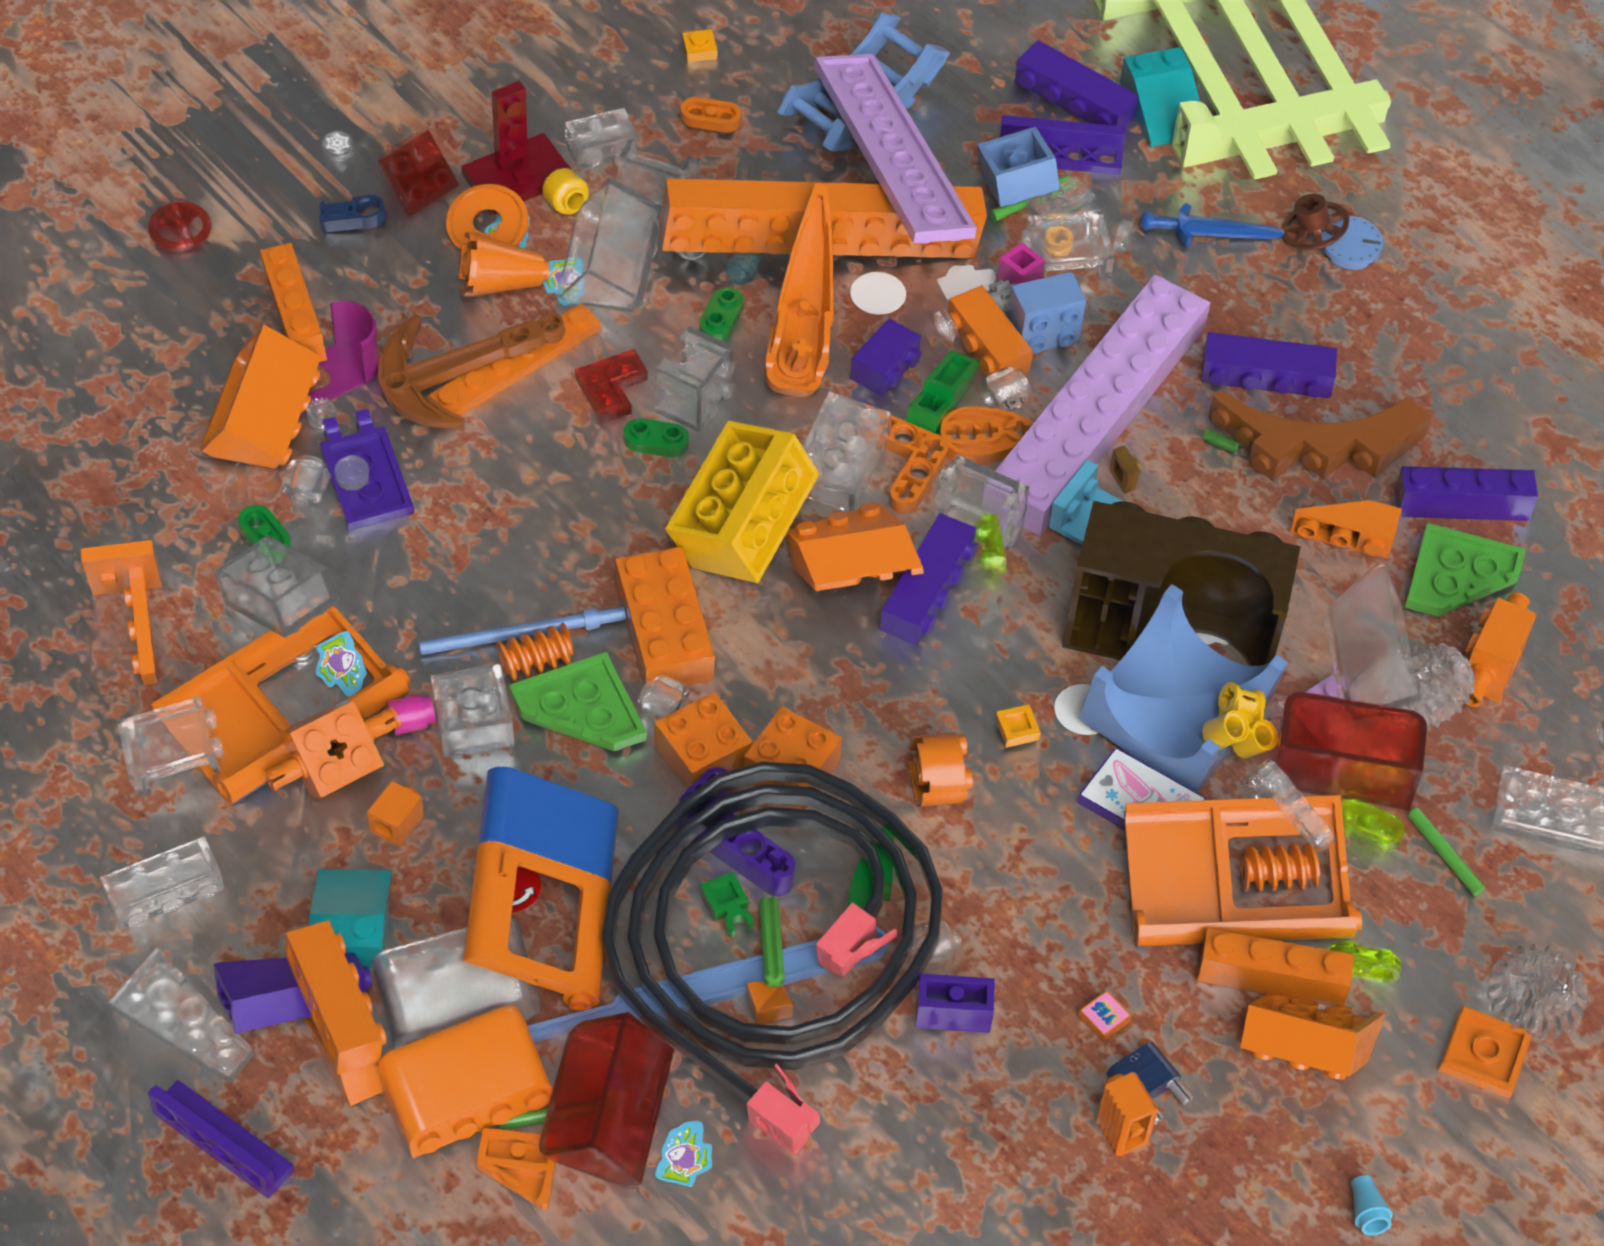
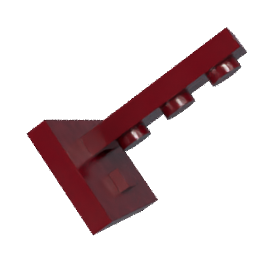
M519 80L491 92L494 153L462 165L461 171L471 188L482 184L501 185L514 191L524 202L543 194L544 182L552 172L561 168H571L544 132L528 139L526 88ZM487 209L491 215L497 213L494 210Z

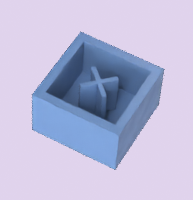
M1036 127L977 144L982 177L1000 207L1015 205L1020 201L1036 196H1044L1049 192L1060 189L1056 158Z
M1072 272L1012 285L1007 318L1031 347L1033 354L1061 346H1070L1078 343L1080 340L1086 298Z

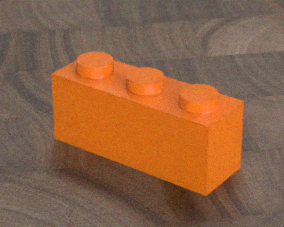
M983 285L949 298L946 322L952 331H956L960 336L965 349L980 361V367L985 375H989L995 384L999 385L1030 372L1033 350Z

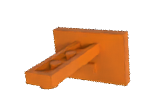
M152 540L80 549L82 564L93 596L124 592L126 607L133 608L134 620H128L130 641H137L138 653H132L134 675L141 674L144 685L158 683L147 589L161 588L163 586Z

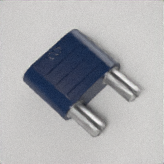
M1154 1042L1143 1045L1116 1062L1106 1073L1111 1078L1117 1074L1125 1076L1136 1072L1152 1100L1169 1089L1182 1105H1187L1193 1099V1096L1179 1081L1181 1079L1180 1073ZM1159 1110L1157 1111L1158 1114H1156L1155 1124H1158L1163 1119V1115Z

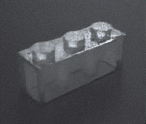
M205 836L100 877L104 896L120 931L128 927L140 926L148 919L163 913L175 912L186 904L199 899H208L217 892L224 890L221 870Z

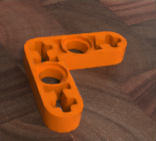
M876 409L865 411L860 417V436L872 444L908 458V461L891 486L889 505L897 513L909 514L914 512L946 463L949 446L944 442L942 436ZM899 434H907L913 440L908 443H901L895 437ZM933 449H937L929 461L927 459L928 451L931 452ZM915 469H921L928 475L925 478L918 479L913 477L910 472ZM907 487L911 489L910 497H905L904 500L900 499L899 497L902 498L907 492Z

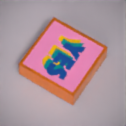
M1106 990L1080 1009L1078 1017L1104 1042L1130 1023L1132 1015Z

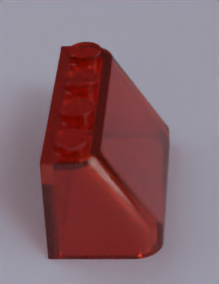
M1307 692L1292 693L1287 697L1282 712L1278 741L1275 746L1270 771L1269 786L1323 796L1341 795V799L1410 811L1424 769L1427 735L1426 720L1422 715L1412 710Z
M630 1012L585 1020L574 1026L567 1036L539 1140L540 1152L552 1162L622 1187L642 1184L675 1049Z

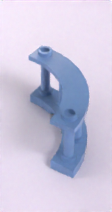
M882 12L873 22L871 31L851 55L874 54L876 56L889 39L915 57V64L903 77L877 59L888 80L895 86L894 90L906 110H908L916 102V99L913 98L914 94L923 84L926 86L930 85L950 52L942 46L927 44L925 48H922L895 29L901 19L898 15ZM820 79L803 85H792L782 97V104L777 111L779 114L795 115L801 113L826 131L827 137L822 145L830 151H843L855 147V139ZM821 106L837 119L833 122L815 109V107Z

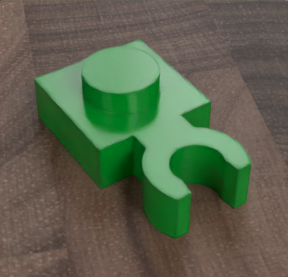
M734 872L700 884V893L714 920L725 917V931L731 939L736 937L734 924L737 922L745 924L749 932L753 931V917L748 911L744 910L748 908L749 900Z

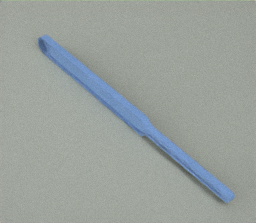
M876 927L877 938H881L886 934L882 929ZM820 939L782 949L785 980L783 985L831 973L818 964L816 943ZM888 943L873 952L872 955L861 959L854 966L881 959L887 952ZM763 954L680 977L706 1005L745 996L746 983L753 981L765 982ZM667 980L657 982L684 1012L690 1010L670 988ZM642 986L633 988L651 1010L661 1017H666L665 1013L643 990ZM618 994L611 1004L528 1025V1028L535 1043L614 1021L627 1026L640 1024L643 1021Z

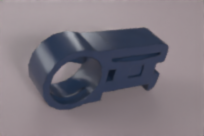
M376 195L353 197L352 201L325 204L322 201L319 204L321 213L319 220L325 233L376 228L383 224L387 216L383 200ZM368 208L379 209L373 215L363 216L360 214Z

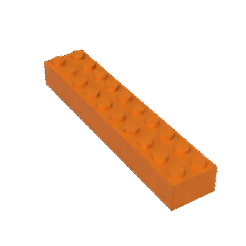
M666 178L659 218L662 251L791 254L803 215L816 183L825 184L828 188L833 255L975 258L987 217L982 187L952 186L977 227L975 238L961 239L960 241H934L927 244L913 243L880 184Z

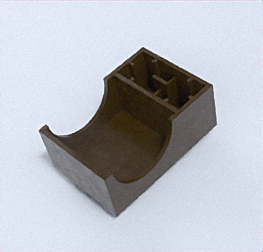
M1093 501L1077 564L1062 647L1121 661L1147 626L1164 592L1173 584L1183 591V610L1189 624L1196 633L1212 635L1228 642L1239 651L1249 666L1268 664L1277 653L1288 612L1301 546L1284 543L1278 536L1268 532L1257 531L1243 534L1216 528L1209 521L1196 516L1175 519L1148 513L1141 506L1128 501H1118L1112 504Z

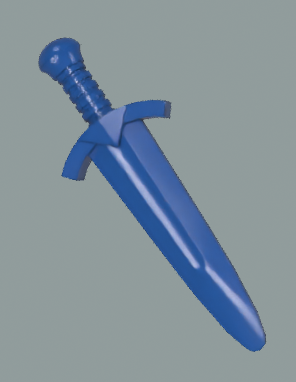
M1187 203L1181 207L1178 218L1157 217L1149 212L1143 213L1140 218V225L1143 230L1153 228L1175 229L1177 237L1185 247L1191 245L1193 235L1276 239L1282 238L1285 233L1282 229L1267 225L1189 215L1191 205Z

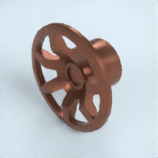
M1307 194L1296 201L1295 210L1286 217L1281 229L1285 232L1283 235L1284 240L1290 246L1302 250H1314L1329 246L1338 241L1346 233L1350 219L1348 212L1339 204L1326 202L1325 198L1320 194ZM1328 209H1332L1337 212L1330 214L1328 212ZM1297 217L1298 222L1291 224V222ZM1342 218L1344 219L1341 228L1331 223H1335ZM1326 230L1328 233L1335 235L1323 241L1321 231ZM1300 231L1295 240L1288 235V233H1298ZM1309 234H1313L1316 243L1304 244L1303 242L1307 240Z

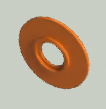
M482 184L467 189L453 201L446 217V228L449 238L460 251L462 243H469V239L464 237L466 232H474L518 246L526 235L529 223L527 208L523 200L509 188L496 184ZM482 210H494L501 216V224L496 231L481 233L476 230L473 221L475 216Z

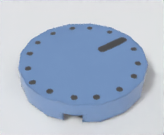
M1349 216L1350 224L1346 233L1335 243L1320 249L1325 256L1326 253L1331 258L1330 262L1336 266L1345 269H1363L1368 267V264L1373 261L1375 263L1379 260L1384 245L1383 237L1379 229L1368 220ZM1342 218L1335 223H1331L1341 228L1344 219ZM1326 230L1322 231L1323 241L1335 235L1328 233Z

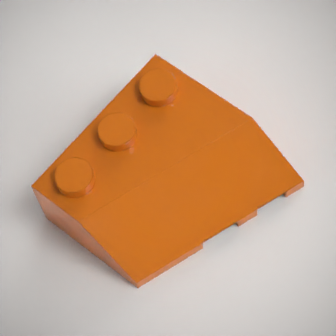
M868 502L862 504L859 509L850 512H835L830 514L827 519L817 522H802L796 528L790 529L786 533L792 568L815 591L857 585L862 580L861 577L867 576L879 577L880 581L893 579L892 572L911 569L912 575L924 574L923 566L905 524L880 502Z
M1269 992L1248 1005L1240 1048L1251 1051V1055L1258 1059L1273 1060V1057L1287 1060V1065L1292 1068L1308 1070L1309 1067L1323 1070V1075L1327 1077L1345 1079L1346 1076L1350 1077L1368 1063L1383 1024L1385 1013L1372 1011L1370 1018L1355 1015L1352 1007L1338 1005V1007L1327 1006L1325 1010L1318 1009L1319 1003L1314 1000Z

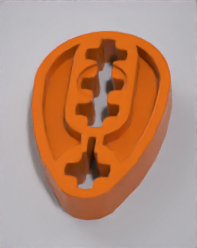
M967 406L957 408L945 416L941 423L940 436L949 446L948 458L954 462L968 466L985 465L1003 461L1023 437L1019 436L1016 431H1021L1022 435H1025L1034 423L1016 413L1002 409ZM985 433H989L991 438H987ZM952 434H956L958 439H953ZM967 434H973L975 439H969Z

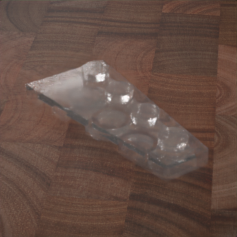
M157 947L109 1001L112 1011L230 1084L254 1056L253 1048L238 1033L234 1032L232 1026L210 1007L209 1002L200 993L198 994L187 983L186 978L177 968L174 969L166 961L165 956Z

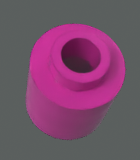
M420 694L386 702V709L391 706L397 713V716L393 718L395 720L399 718L401 721V727L392 730L394 736L426 729L428 724L436 722L433 703L429 695L421 697Z

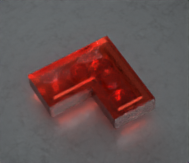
M632 349L575 369V379L601 424L632 414V405L625 395L623 388L648 380V371L636 350Z

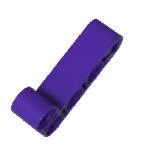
M721 767L708 769L682 794L679 802L715 775L727 772L728 770ZM733 790L721 793L719 796H717L715 799H713L711 802H709L707 805H705L703 808L697 811V813H699L701 810H703L717 798L733 794ZM731 813L723 816L721 819H719L717 822H715L713 825H711L709 828H707L705 831H703L701 834L695 837L693 841H695L697 838H699L701 835H703L705 832H707L721 820L732 818L736 815ZM692 815L691 817H689L684 823H686L688 820H690V819H691L692 817H694L695 815ZM757 830L727 838L710 851L711 854L771 896H784L793 888L794 858ZM745 852H754L756 854L747 855Z

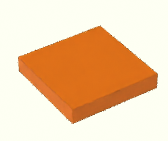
M1462 1005L1439 1072L1510 1099L1533 1032Z

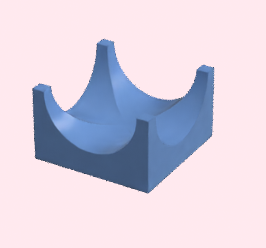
M1171 584L1164 592L1147 626L1121 661L1111 671L1101 666L1094 674L1078 719L1136 759L1198 793L1233 750L1232 746L1219 750L1220 746L1209 738L1205 741L1202 733L1203 725L1206 721L1219 716L1218 697L1223 686L1228 682H1235L1245 690H1260L1265 695L1266 707L1271 702L1288 662L1276 655L1268 664L1249 666L1234 662L1217 653L1193 630L1183 610V591Z

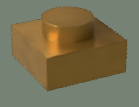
M1125 445L1114 448L1109 470L1124 494L1134 491L1137 487L1138 476L1141 474L1139 461L1135 456H1131Z

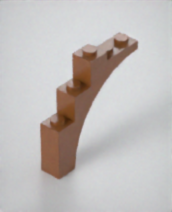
M1222 389L1213 396L1208 416L1218 427L1223 428L1235 437L1242 446L1251 450L1248 462L1256 471L1263 473L1272 481L1297 461L1302 462L1308 470L1316 473L1324 480L1349 459L1358 468L1365 470L1375 478L1426 436L1431 420V415L1406 397L1389 409L1366 418L1336 423L1294 421L1257 410L1240 402Z

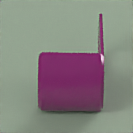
M344 300L330 303L335 344L325 348L327 360L319 362L318 366L329 372L331 383L308 394L311 396V400L304 412L368 384L378 374L379 346L377 325L373 314L365 306L354 301Z

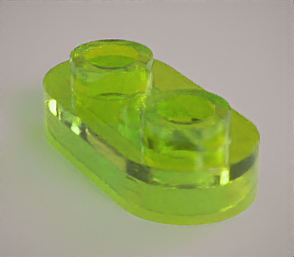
M996 513L982 514L980 522H975V527L977 528L976 540L977 542H982L984 548L981 549L983 569H988L990 575L1005 574L1006 554Z
M1347 799L1341 802L1344 835L1384 851L1394 850L1401 844L1405 834V826L1400 818L1357 799ZM1347 819L1354 820L1356 824L1347 821ZM1380 833H1385L1389 837L1382 836Z
M1347 940L1333 944L1329 948L1332 951L1354 954L1352 977L1379 983H1393L1400 978L1402 961L1390 950H1376L1359 946L1355 942Z

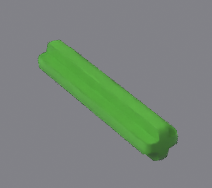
M774 896L770 898L763 897L759 901L764 981L765 985L770 988L773 986L781 987L785 980L779 900Z

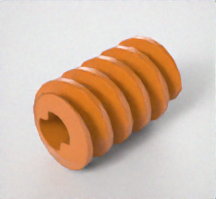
M564 622L560 624L559 632L554 626H548L546 636L541 630H535L533 632V640L527 633L521 634L519 643L514 637H509L506 642V648L501 641H496L497 654L505 674L510 676L513 682H517L519 670L524 673L526 678H530L531 667L533 666L542 674L544 673V663L548 662L553 670L557 669L558 659H562L565 665L571 664L573 645L568 627Z
M1310 843L1304 844L1301 850L1298 845L1291 844L1287 851L1282 845H1276L1273 851H1271L1269 846L1263 845L1258 852L1254 846H1248L1243 857H1241L1240 877L1244 892L1249 891L1250 882H1255L1258 892H1262L1265 881H1269L1272 891H1276L1279 880H1283L1286 890H1291L1293 880L1298 881L1301 890L1306 889L1308 879L1312 880L1315 889L1318 887L1320 876L1319 861L1316 851Z

